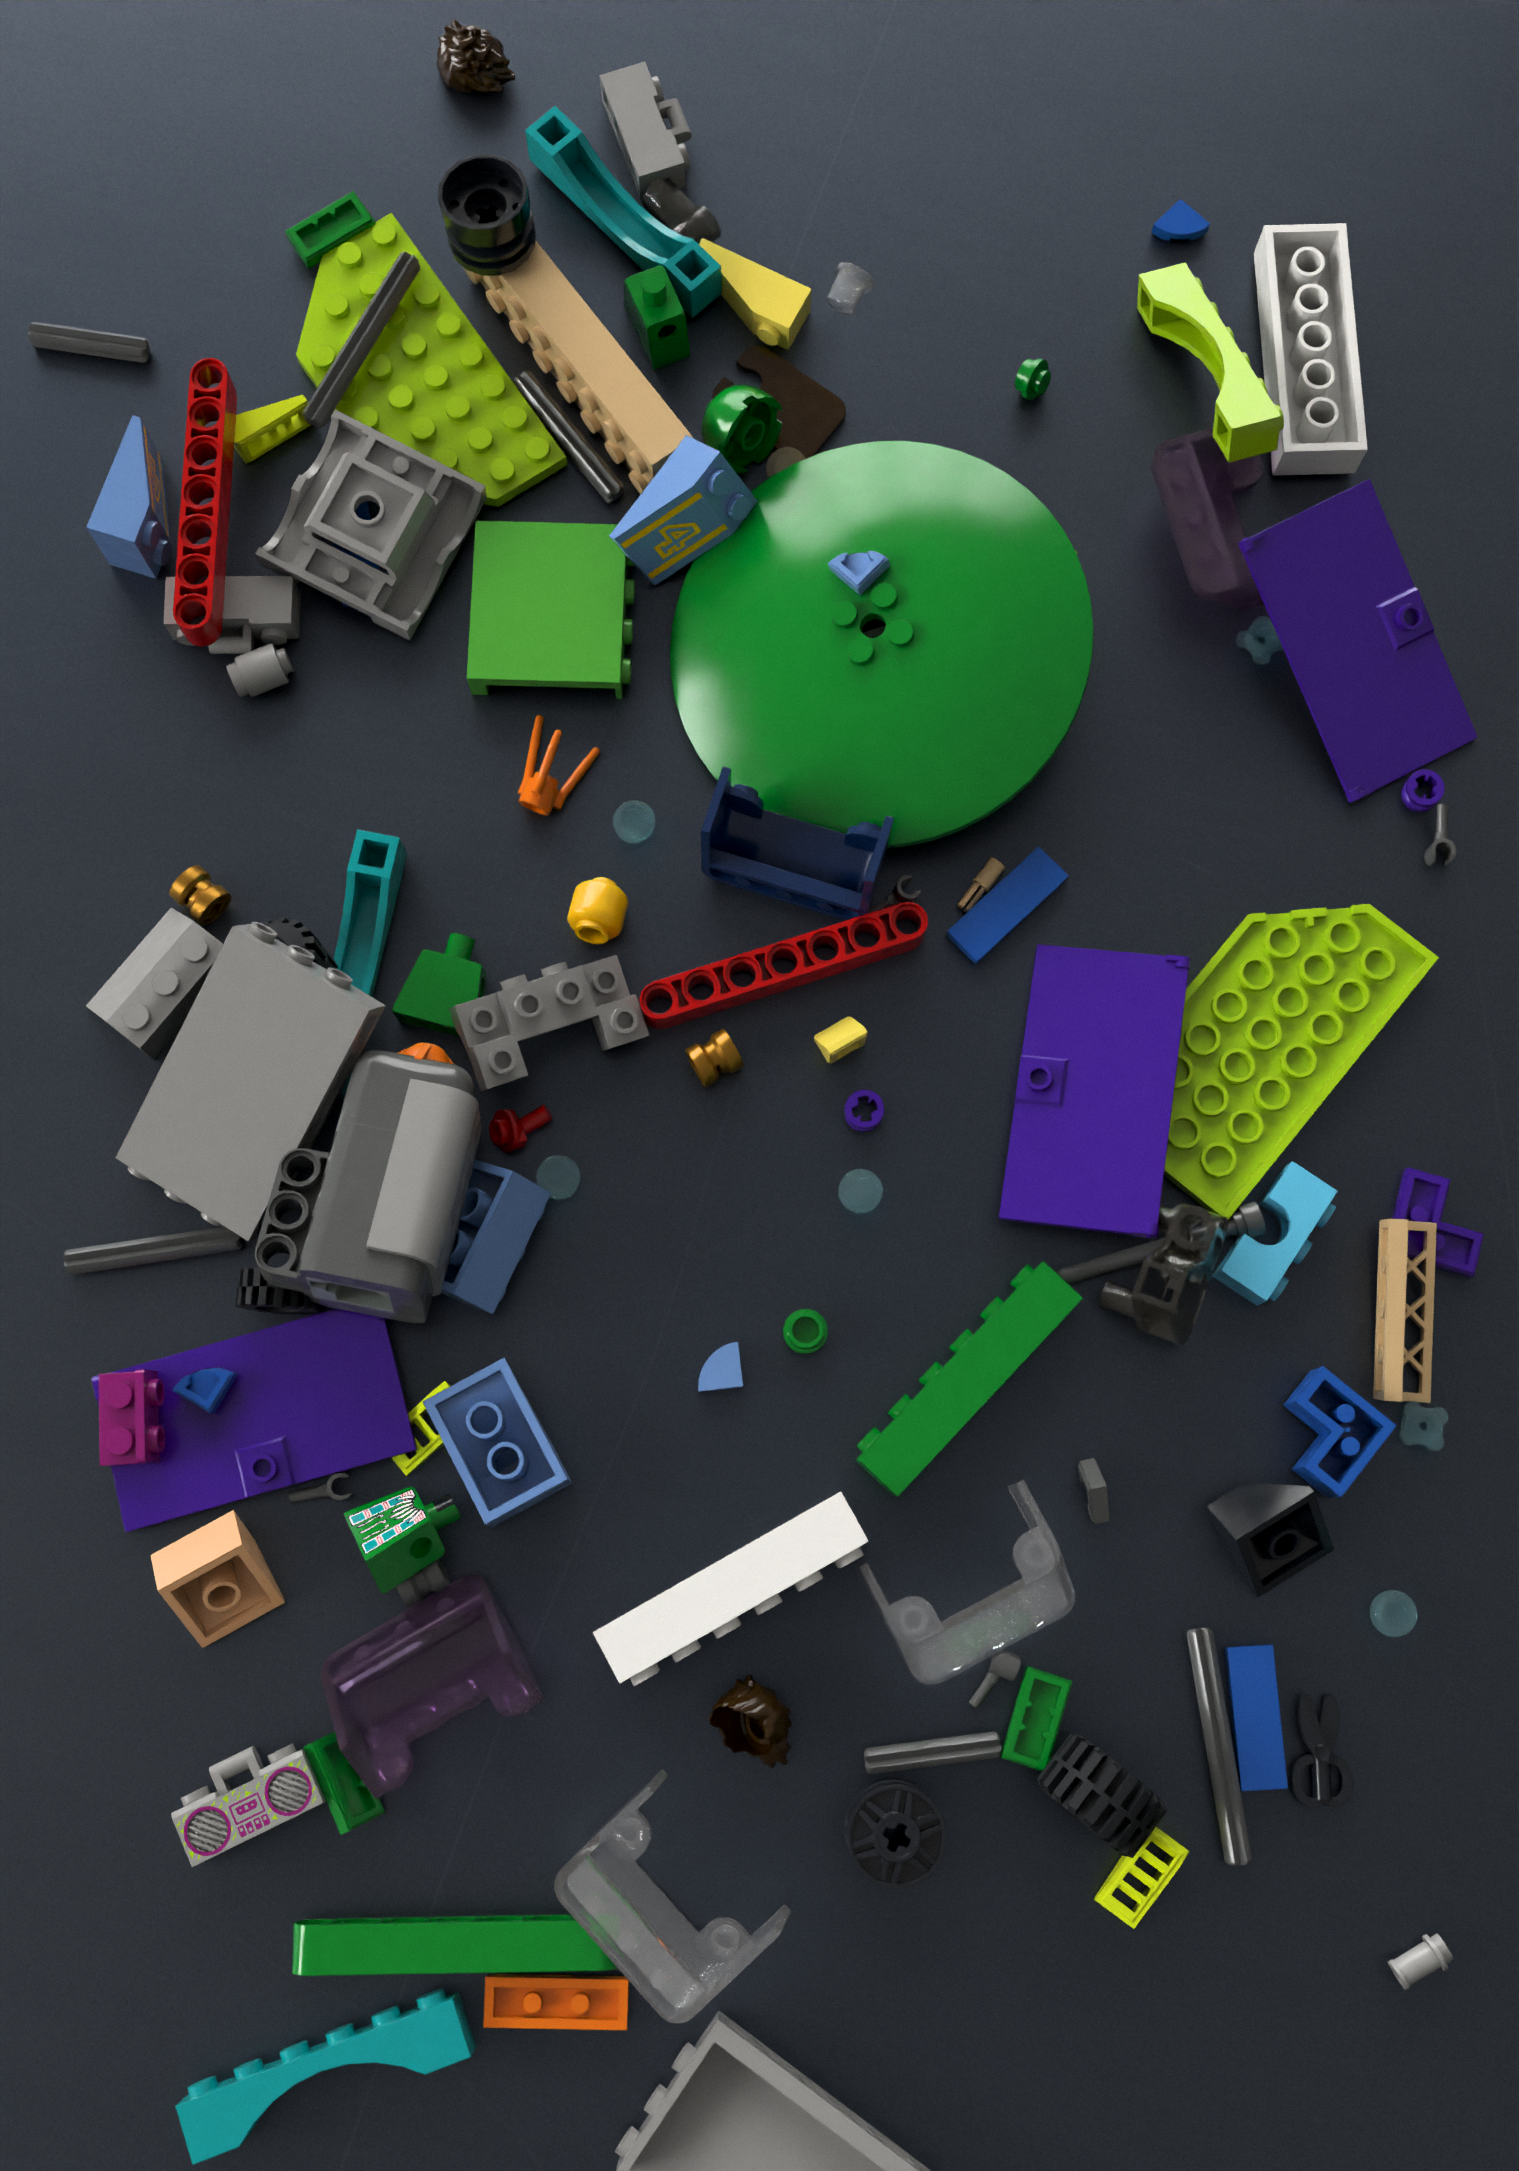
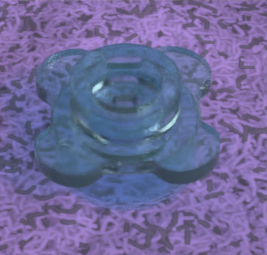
M1264 616L1257 617L1247 631H1240L1236 638L1237 645L1240 648H1246L1251 653L1254 663L1258 665L1267 664L1270 656L1276 650H1283L1271 620ZM1258 638H1264L1265 643H1259Z
M1416 1401L1407 1403L1403 1408L1405 1416L1401 1423L1402 1430L1399 1432L1401 1442L1407 1446L1414 1444L1425 1445L1430 1451L1440 1450L1445 1443L1442 1437L1443 1425L1448 1421L1446 1410L1442 1407L1425 1408ZM1421 1422H1425L1428 1426L1425 1431L1420 1428Z

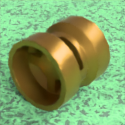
M194 865L185 870L177 877L169 890V895L180 906H187L190 909V915L201 926L208 925L216 920L229 906L232 898L225 888L221 885H214L211 882V876L200 865Z
M724 1029L712 1034L710 1041L706 1042L705 1045L696 1043L685 1049L691 1066L705 1088L716 1083L719 1074L726 1071L734 1073L744 1067L737 1048Z

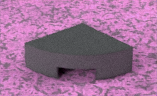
M1095 1458L1081 1460L1078 1465L1081 1483H1084L1087 1490L1088 1504L1086 1506L1091 1521L1094 1524L1109 1522L1107 1486Z

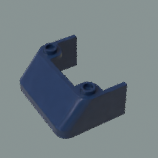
M723 766L701 829V869L706 876L720 883L846 921L869 912L889 845L894 818L885 816L882 828L873 823L860 822L858 826L849 827L846 834L765 810L764 802L758 797V792L752 787L743 784L731 786V769Z

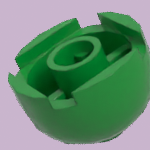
M733 385L716 395L705 408L701 428L703 443L720 451L736 473L743 474L748 472L749 470L744 468V466L749 465L752 461L760 464L766 459L776 444L782 428V422L777 419V409L782 411L781 404L774 397L754 386Z

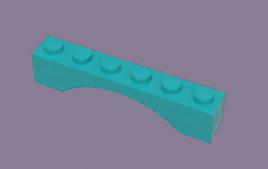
M556 106L552 107L525 129L529 160L643 271L656 266H663L683 310L691 318L722 294L721 265L694 239L682 236L669 229L641 207L607 169L584 133Z
M357 829L347 868L343 913L334 960L338 966L337 970L344 972L352 978L351 985L373 997L407 858V851L400 837ZM351 1074L338 1098L345 1099Z
M444 1988L431 1991L417 1998L418 2006L400 2013L398 2006L387 2008L371 2016L373 2024L357 2030L354 2029L353 2023L340 2026L326 2033L327 2041L309 2048L307 2040L281 2050L279 2052L281 2059L263 2065L262 2058H258L236 2067L233 2070L235 2077L218 2083L216 2076H211L188 2086L189 2094L175 2107L192 2165L240 2147L273 2101L295 2084L321 2071L347 2064L381 2063L401 2066L426 2075L470 2058L476 2049V2044L459 1990L445 1995Z

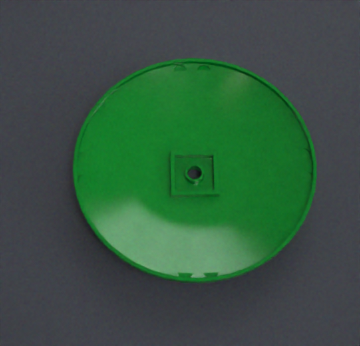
M875 441L852 444L825 451L791 465L753 489L751 493L758 502L736 531L694 560L681 589L672 623L670 666L676 705L684 729L695 751L712 776L718 781L722 767L730 768L731 786L743 784L755 789L758 792V797L764 802L765 810L846 834L849 827L858 826L860 822L873 823L882 828L885 816L893 817L894 821L888 848L920 844L958 832L988 817L1011 801L1043 770L1066 738L1080 709L1092 663L1094 631L1091 600L1086 578L1076 551L1063 528L1047 507L1030 490L1009 474L982 459L959 450L911 441ZM875 551L889 559L890 567L860 596L831 572L828 566V562L833 558L846 552L849 555ZM881 620L886 624V628L880 636L869 638L862 633L863 627L867 622Z

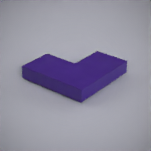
M1407 1167L1403 1170L1392 1219L1437 1223L1435 1268L1467 1278L1474 1277L1484 1234L1441 1222L1451 1179ZM1408 1231L1407 1257L1411 1261L1423 1251L1424 1232Z

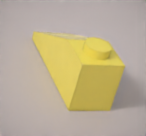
M702 238L699 245L721 265V295L749 330L757 335L761 341L771 346L778 345L789 350L810 313L811 288Z

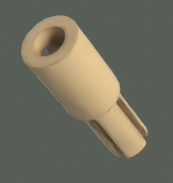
M990 857L984 868L972 880L973 884L957 904L962 909L977 888H979L963 909V912L967 913L976 905L982 895L990 890L1005 870L1004 865L995 858Z

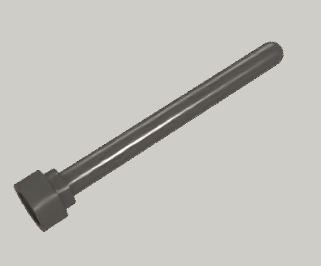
M1253 1201L1240 1205L1228 1221H1217L1058 1270L1057 1274L1070 1285L1235 1235L1236 1238H1239L1246 1234L1252 1239L1264 1236L1266 1234L1265 1222L1259 1206Z

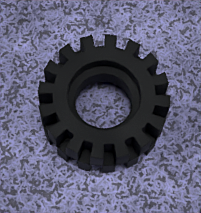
M259 1268L239 1270L235 1307L250 1311L257 1310V1312L278 1314L318 1313L319 1304L312 1302L309 1296L304 1295L300 1291L269 1284L263 1278Z

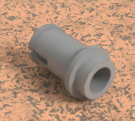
M1437 1933L1431 1937L1427 1934L1423 1935L1422 1943L1394 1960L1388 1961L1392 1972L1405 1990L1439 1968L1443 1971L1448 1970L1447 1964L1454 1960L1445 1942Z

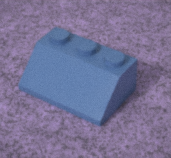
M474 1160L466 1199L441 1293L469 1306L494 1314L498 1303L505 1295L506 1286L518 1262L525 1253L529 1238L537 1222L543 1216L545 1205L551 1193L512 1170Z

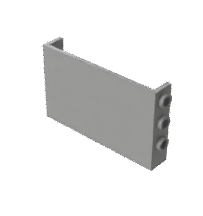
M259 922L232 926L115 1157L126 1164L128 1171L135 1177L146 1181H153L165 1189L164 1193L170 1199L179 1203H188L201 1211L202 1218L207 1222L220 1227L225 1226L247 1241L259 1237L281 1159L293 1149L312 1148L351 1074L356 1060L361 1055L386 1005L351 985L353 980L350 976L335 968L329 967L326 970L313 962L315 956L311 952L297 945H285L275 939L277 933L273 929ZM300 1170L293 1174L292 1180H295Z
M720 2011L717 2012L695 2046L689 2042L686 2043L671 2067L677 2071L676 2075L667 2088L661 2084L657 2086L643 2109L649 2114L639 2130L631 2126L615 2150V2153L621 2156L618 2160L616 2171H931Z

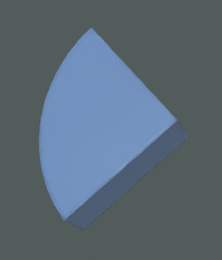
M875 551L849 555L846 552L833 558L828 562V566L831 572L860 596L890 567V563L887 557Z
M738 1342L720 1347L707 1359L699 1376V1393L743 1388Z

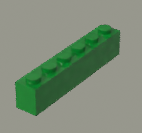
M1044 1261L1035 1270L1027 1264L1010 1282L1016 1290L1006 1301H1002L997 1296L979 1315L986 1322L975 1334L966 1329L949 1347L955 1355L944 1367L936 1361L918 1380L924 1388L913 1400L905 1394L887 1414L894 1420L882 1433L874 1427L856 1446L863 1452L856 1461L894 1498L898 1497L1083 1299Z

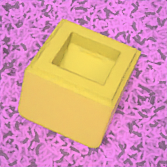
M846 1017L816 1034L814 1041L826 1061L832 1064L865 1045L868 1032L854 1018Z

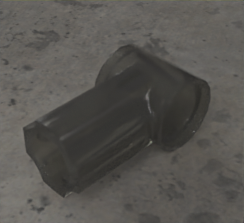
M660 177L649 185L646 194L642 197L643 206L656 220L676 233L694 239L698 244L702 238L713 243L721 237L720 226L713 214L703 205L696 207L669 177L666 179Z

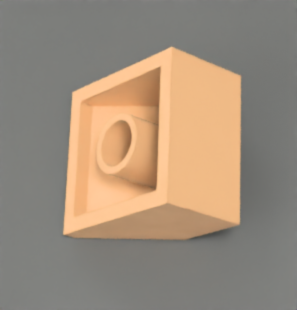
M234 1510L150 1555L157 1591L202 1648L285 1603L283 1595L255 1539Z

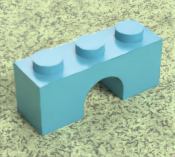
M1291 1161L1281 1169L1259 1205L1273 1213L1280 1224V1237L1275 1245H1264L1246 1234L1235 1240L1212 1276L1256 1306L1266 1302L1268 1299L1275 1301L1288 1284L1289 1279L1283 1275L1290 1264L1294 1262L1298 1265L1313 1244L1307 1240L1315 1226L1321 1229L1335 1211L1336 1206L1331 1204V1201L1338 1191Z

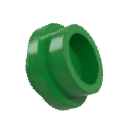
M1029 358L1023 362L1015 379V389L1021 392L1023 398L1033 400L1038 395L1045 393L1051 380L1048 362L1041 358L1036 360Z
M800 1309L793 1312L786 1319L783 1327V1336L786 1344L790 1349L800 1354H811L818 1351L825 1344L828 1335L826 1321L818 1312L811 1309Z

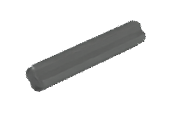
M32 322L29 325L28 340L33 347L142 363L147 362L149 359L150 344L145 337L41 322Z
M993 1731L869 1747L864 1750V1762L867 1773L872 1775L995 1759L1001 1756L1002 1747L999 1734Z

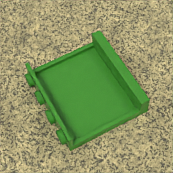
M476 521L467 681L472 695H488L489 685L611 688L615 689L616 699H623V684H631V658H624L625 644L633 643V619H626V605H634L635 582L628 579V566L635 565L609 537L618 524Z

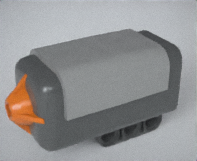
M420 1042L398 1053L384 1050H368L361 1054L353 1066L331 1152L296 1148L283 1156L279 1163L255 1248V1260L263 1278L269 1284L303 1292L304 1295L310 1297L312 1302L327 1307L408 1323H424L426 1321L432 1296L440 1295L482 1130L479 1103L475 1098L473 1080L464 1068L455 1065L442 1048L434 1044ZM310 1169L314 1171L308 1180L297 1182L291 1179L298 1170ZM299 1211L302 1213L300 1219L293 1224L279 1222L282 1215L286 1212ZM286 1253L290 1255L288 1262L282 1267L272 1268L267 1266L269 1259L275 1254Z

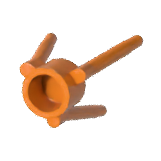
M537 715L532 730L523 780L517 792L520 795L518 803L533 812L549 816L552 808L562 809L566 797L599 755L600 749L594 747L563 787L558 790V780L548 774L557 752L562 732L561 730L554 731L540 770L534 774L544 721L542 715Z

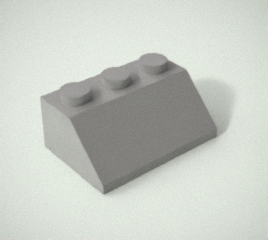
M171 907L86 1007L154 1060L181 1029L223 943L195 921Z

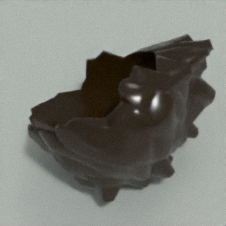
M456 19L451 21V26L446 25L444 27L445 34L438 37L440 47L437 51L438 60L436 64L441 78L450 88H454L459 93L470 94L474 90L479 92H503L504 87L502 84L515 80L514 71L507 67L510 64V60L506 59L503 53V45L497 37L492 35L491 31L474 24L464 26Z
M747 1675L744 1681L737 1679L734 1688L728 1690L727 1694L722 1695L717 1703L713 1705L709 1715L710 1725L718 1727L724 1738V1746L729 1747L733 1753L745 1751L752 1758L759 1757L765 1765L771 1768L775 1767L776 1761L782 1765L788 1763L786 1754L791 1749V1746L787 1742L788 1728L792 1726L788 1715L791 1713V1710L778 1700L773 1690L761 1686L752 1678V1675Z

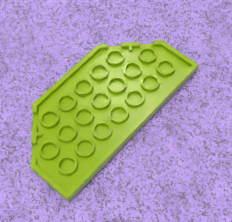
M390 213L376 221V224L322 256L296 352L297 359L315 387L318 388L398 255L402 252H407L415 256L419 260V272L334 410L485 485L487 499L484 504L499 507L567 466V457L394 215Z
M1371 904L1352 905L1350 908L1328 910L1326 907L1291 910L1290 913L1267 915L1266 912L1248 914L1186 989L1164 1176L1220 1221H1228L1439 957Z

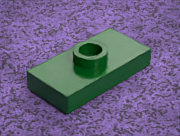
M353 190L287 229L285 233L291 245L308 269L320 263L324 254L372 227L376 222Z
M1026 1666L1003 1744L1001 1758L1039 1771L1044 1770L1051 1759L1073 1681Z
M348 1725L304 1746L306 1755L340 1835L385 1813Z

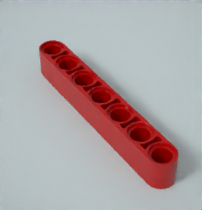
M204 358L196 362L191 368L189 377L173 602L175 621L187 640L193 645L200 647L209 646L216 642L222 631L237 410L236 388L223 362L215 358ZM219 383V385L214 388H208L212 384ZM217 421L213 426L205 427L208 423ZM215 459L210 465L202 466L204 462ZM213 498L208 504L199 505L204 499ZM211 537L206 543L196 545L201 538ZM208 576L205 582L197 585L193 584L197 578ZM197 616H205L204 620L199 624L190 625V622Z
M903 902L654 981L645 986L639 998L644 1020L652 1028H670L911 951L919 947L923 942L928 925L927 913L924 908L916 903ZM902 919L912 920L918 926V931L913 934H904L898 930L896 923ZM861 932H869L876 937L878 942L872 947H863L856 942L855 937ZM820 945H828L835 949L837 955L831 960L824 961L817 958L813 951ZM779 958H787L794 962L796 968L790 973L782 974L774 970L772 964ZM739 971H747L753 975L755 980L747 987H739L731 981V977ZM698 984H705L712 988L713 994L706 1000H697L690 995V990ZM657 997L667 998L672 1003L668 1011L660 1014L652 1012L648 1006Z

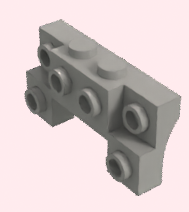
M614 955L568 969L566 961L541 969L542 978L528 982L525 974L500 982L502 990L449 1008L455 1029L471 1061L480 1091L529 1076L518 1042L592 1018L602 1051L650 1036L636 994L630 996L618 956Z

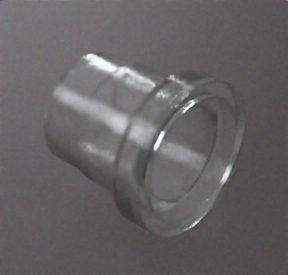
M840 262L835 270L836 279L826 301L835 310L843 314L853 315L864 294L871 291L874 279L860 267L851 263Z

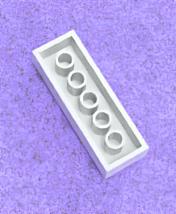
M1346 223L1264 225L1254 251L1264 381L1267 394L1274 405L1278 404L1284 417L1283 430L1279 431L1277 450L1271 451L1272 474L1274 476L1355 473L1368 447Z
M839 1492L597 1629L593 1634L618 1682L622 1683L630 1678L633 1686H636L660 1671L657 1662L672 1655L676 1663L699 1650L701 1646L697 1639L713 1631L716 1639L741 1626L738 1616L753 1607L757 1615H760L783 1602L778 1593L788 1587L795 1585L797 1591L800 1592L823 1579V1576L819 1570L830 1563L835 1562L839 1569L862 1557L864 1553L860 1546L869 1541L842 1492Z

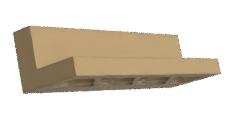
M1407 1219L1379 1220L1373 1399L1431 1403L1437 1223L1414 1222ZM1408 1231L1424 1232L1423 1251L1411 1261L1407 1257ZM1423 1261V1271L1421 1272L1416 1266ZM1411 1271L1422 1283V1295L1409 1306L1406 1303L1407 1274ZM1420 1306L1421 1318L1415 1312ZM1408 1317L1420 1328V1340L1409 1350L1404 1347L1405 1319ZM1420 1350V1358L1418 1363V1361L1413 1356ZM1407 1361L1419 1373L1418 1393L1403 1392V1366Z

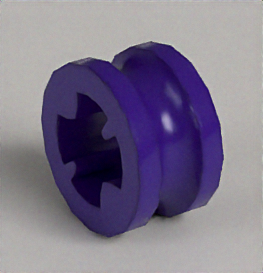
M1420 769L1414 772L1403 784L1401 798L1410 810L1426 812L1431 810L1443 797L1445 785L1441 776L1429 769ZM1417 782H1419L1420 787L1424 784L1430 787L1431 791L1427 795L1428 799H1426L1425 794L1420 798L1414 792L1418 787Z
M859 1090L854 1092L847 1099L844 1109L847 1124L859 1132H869L875 1129L883 1118L884 1103L881 1097L873 1091ZM866 1100L868 1101V1107L871 1104L875 1106L876 1111L871 1113L870 1121H860L861 1115L857 1118L854 1117L852 1111L857 1109L858 1101Z

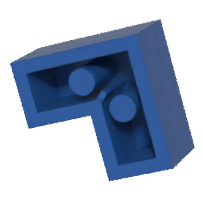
M1324 1366L1309 1371L1283 1404L1285 1408L1319 1434L1292 1470L1327 1499L1339 1498L1344 1495L1397 1426Z

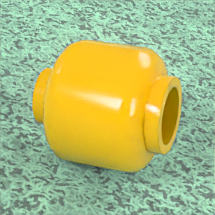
M597 877L580 883L575 888L567 916L569 926L575 931L579 939L587 943L603 944L620 934L628 907L627 896L614 881L605 877Z

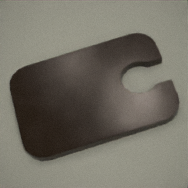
M756 345L749 347L736 361V366L743 371L756 374L762 382L760 389L774 397L781 404L782 411L777 409V419L782 422V428L773 450L776 451L782 447H792L799 450L805 459L817 455L843 423L846 414L844 402L764 346ZM723 377L714 388L712 399L724 389L733 386L734 383Z

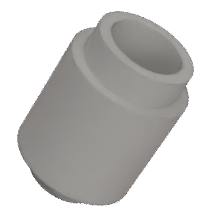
M273 643L234 658V663L226 666L231 681L240 697L248 694L251 697H255L290 682L287 674L294 672L284 647L276 650Z

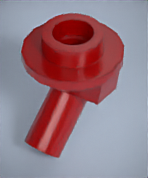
M544 1104L518 1119L514 1110H497L489 1125L491 1140L503 1152H512L524 1147L527 1141L526 1135L551 1121L553 1117Z

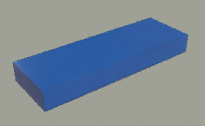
M1038 846L947 931L946 936L977 965L1067 881L1069 875Z
M1273 1645L1224 1647L1234 1753L1240 1791L1288 1789Z

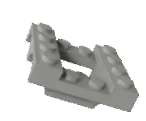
M334 410L331 415L329 431L319 455L304 474L298 475L291 488L290 501L277 531L266 545L258 548L255 555L261 566L281 576H293L297 584L301 581L370 616L372 622L410 641L487 499L486 487L381 432ZM371 501L376 503L380 507L379 514L371 520L359 518L356 515V510L363 502ZM323 537L387 569L389 575L322 542Z

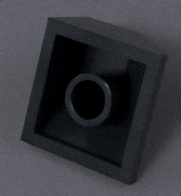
M1244 1483L1207 1506L1219 1538L1257 1597L1334 1550L1315 1492L1309 1486Z

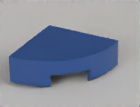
M1180 198L1153 224L1151 233L1167 241H1170V238H1189L1191 241L1206 234L1210 223Z
M222 1368L202 1369L183 1377L172 1391L205 1411L215 1414L238 1374Z

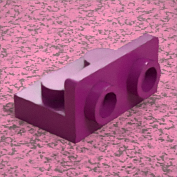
M140 1369L135 1370V1372L99 1374L100 1466L160 1463L159 1453L163 1452L165 1448V1431L163 1426L159 1425V1406L163 1405L165 1392L163 1381L158 1379V1371Z

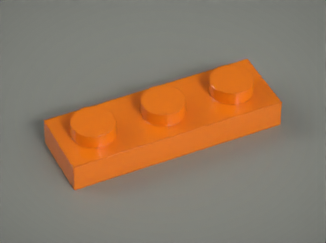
M487 1974L485 1977L483 2028L627 2030L629 1976Z

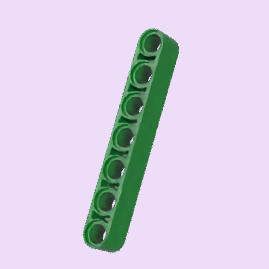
M614 1914L328 1918L295 1921L293 1928L292 1974L301 1976L606 1971L621 1967V1917Z

